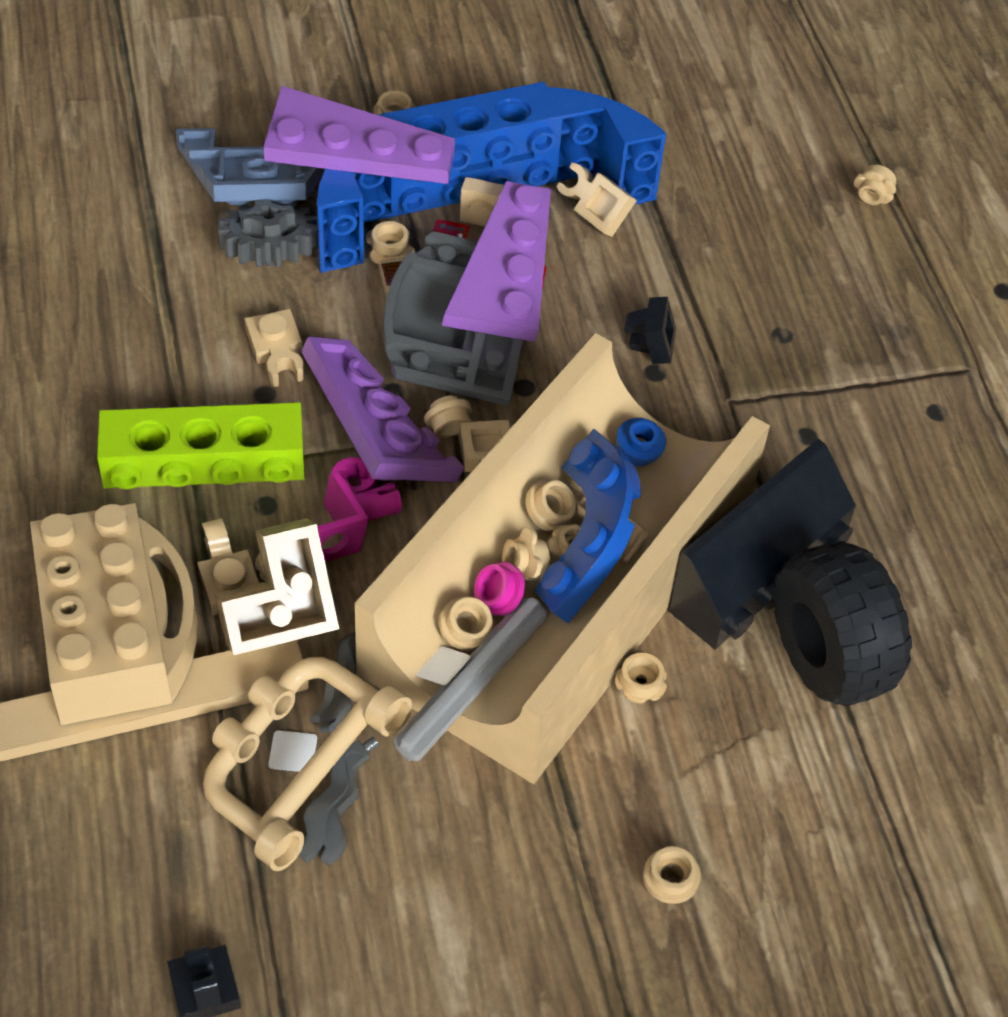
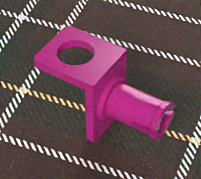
M338 471L329 474L324 505L334 522L317 526L321 547L328 538L337 533H342L344 538L331 548H322L325 562L360 552L368 521L401 512V496L398 489L394 490L395 485L389 482L383 486L355 494L350 490Z

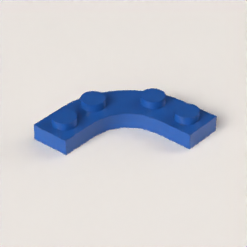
M593 429L584 440L575 445L569 459L561 467L581 487L586 497V514L582 525L569 548L557 562L547 568L541 582L534 589L548 608L566 623L572 620L620 559L635 524L628 520L632 500L641 497L640 479L634 464L596 429Z

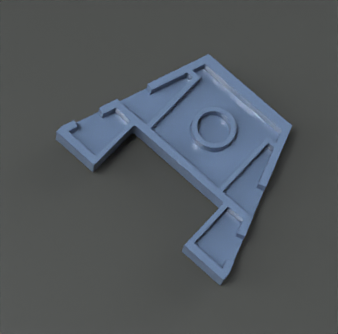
M215 128L176 129L178 150L214 202L245 205L251 201L270 199L275 204L285 205L291 204L296 200H306L321 180L325 171L324 168L264 161V146L216 147Z

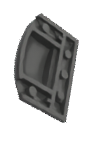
M432 231L425 237L427 246L417 253L410 250L405 256L392 279L387 294L383 316V341L387 357L392 366V373L395 379L509 406L523 340L442 326L445 311L478 242Z

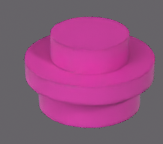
M498 562L485 566L478 573L474 583L475 598L484 602L491 614L496 616H504L514 611L521 602L525 590V580L521 570L508 562Z

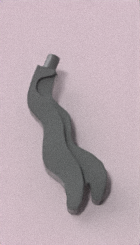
M355 632L346 635L339 641L336 662L353 674L356 673ZM326 682L324 702L320 709L311 716V722L323 723L319 728L320 732L332 733L352 709L351 699Z
M374 736L363 744L359 740L356 741L345 751L332 767L331 784L328 789L317 797L305 810L303 819L307 836L299 853L300 858L304 862L308 863L314 859L323 847L325 849L321 855V860L327 866L333 864L343 854L347 845V837L341 820L342 814L359 796L356 776L359 767L371 758L368 753L379 746Z

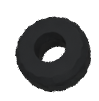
M834 541L819 545L790 557V560L785 562L784 567L778 573L775 580L776 587L773 589L774 613L784 649H786L791 664L802 678L806 687L816 693V696L823 701L844 705V707L868 701L896 688L911 662L912 636L909 631L907 612L900 599L901 595L883 564L878 562L867 549L846 543L845 541Z

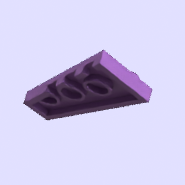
M282 86L263 147L264 161L448 184L455 153V138Z
M506 181L445 311L442 326L536 341L540 321L551 189Z
M318 337L307 338L301 352L372 479L458 481L465 467L455 456L445 458L436 448L440 441L438 437L428 427L419 429L407 416L411 409L400 396H395L381 387L384 378L349 340Z

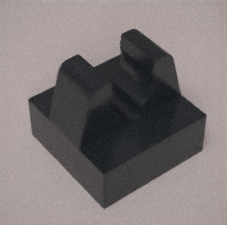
M668 297L649 298L648 308L627 314L624 330L625 333H631L629 343L631 350L650 353L653 364L671 363L676 325Z
M208 945L185 951V956L167 961L180 1017H213L241 1009L240 998L226 945L209 949Z

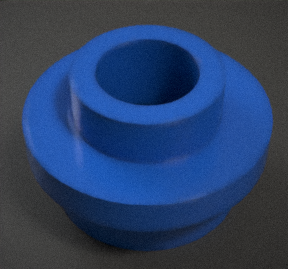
M645 418L626 420L621 424L616 434L617 448L630 459L634 466L641 467L655 462L662 456L666 447V437L662 429L656 423ZM636 437L642 438L647 442L640 441Z

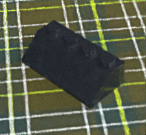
M820 439L813 442L681 552L669 612L714 650L729 637L734 640L741 637L752 624L754 615L765 607L770 610L775 607L773 600V589L776 587L775 580L778 573L784 567L785 562L790 560V557L830 542H847L850 538L853 528L849 525L856 504L824 442Z

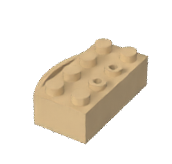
M136 503L122 506L107 504L98 510L70 515L56 513L42 520L31 521L30 528L49 680L60 724L66 725L172 704L191 666L197 642L198 626L190 576L181 556L173 545L158 530L138 517ZM151 557L160 561L171 571L182 590V622L179 634L174 638L164 637L168 620L167 596L162 577Z

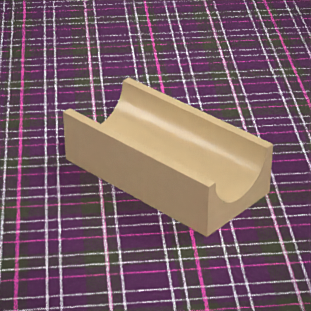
M597 333L592 336L355 602L356 674L379 689L387 686L394 687L412 700V709L419 712L443 686L416 676L440 646L467 655H471L474 650L457 649L443 638L439 629V616L444 606L456 597L469 596L475 598L474 583L478 573L487 565L502 562L505 542L508 539L515 540L518 538L524 528L534 529L537 539L543 540L546 544L550 538H553V531H546L538 527L527 512L526 495L530 487L541 480L561 481L572 490L577 507L584 493L581 487L561 468L569 459L570 453L577 443L584 440L593 429H596L616 446L615 440L619 427L623 422L631 418L648 419L662 429L666 437V447L662 456L649 465L635 466L640 479L641 497L632 500L629 518L637 522L649 533L645 544L640 546V550L637 551L636 555L628 563L622 559L618 560L603 583L569 623L556 616L534 591L541 580H525V590L522 599H529L531 597L537 599L540 605L547 611L546 620L447 730L532 784L536 783L613 682L617 669L622 668L626 658L635 653L670 607L681 552L753 493L770 428L769 424L752 416L736 437L719 442L696 440L669 429L649 415L630 395L617 373L613 360L612 341ZM636 437L640 441L647 442L642 438ZM576 510L568 525H582L583 519L578 516ZM551 558L549 561V566L553 564ZM491 614L493 620L492 631L506 615L496 616ZM457 618V625L464 632L472 631L471 623L467 619Z

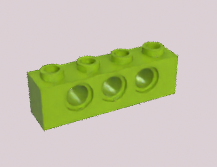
M301 402L99 410L97 459L103 489H133L151 486L183 487L198 484L233 485L244 482L268 481L282 483L291 480H305Z

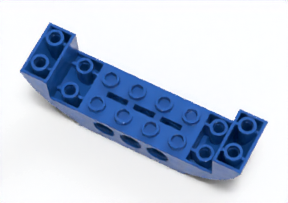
M545 82L378 114L379 116L455 138V153L448 184L325 169L319 183L317 197L319 270L322 273L364 264V223L461 203V188L466 177L502 185L509 181L531 186H541L578 178L577 173L569 168L572 163H576L587 168L592 175L600 173L608 177L637 199L635 204L656 200L666 133L649 118L622 103L601 95L575 89L547 87Z

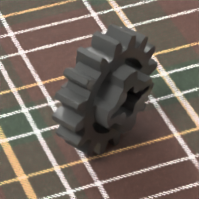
M261 199L254 201V206L247 204L239 205V211L227 210L225 211L226 218H219L218 220L220 249H225L226 257L228 258L238 256L240 264H245L252 260L256 261L257 267H262L265 263L266 266L280 267L282 260L287 259L294 263L299 262L298 254L310 256L312 254V247L318 246L317 217L310 216L309 208L297 210L296 202L285 206L271 203L270 199Z

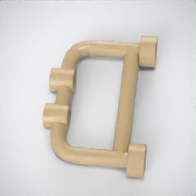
M309 657L296 662L284 672L278 681L270 675L258 678L252 685L248 695L250 703L256 707L242 723L233 717L223 720L215 729L212 737L213 744L220 750L215 754L205 770L203 788L206 800L214 810L256 841L254 848L255 856L274 871H281L290 866L296 860L304 845L303 833L288 821L367 724L382 735L389 737L404 727L412 712V700L394 687L387 686L378 691L336 661L325 657ZM320 678L355 701L356 704L263 817H261L226 789V778L237 763L246 762L255 754L259 747L260 735L273 719L280 720L291 711L295 703V693L300 687L311 679Z

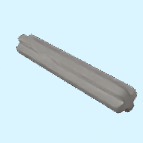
M533 597L529 599L523 598L517 608L507 614L470 655V660L447 685L442 686L395 737L394 747L404 759L408 761L421 760L546 620L547 611L540 605L537 599Z

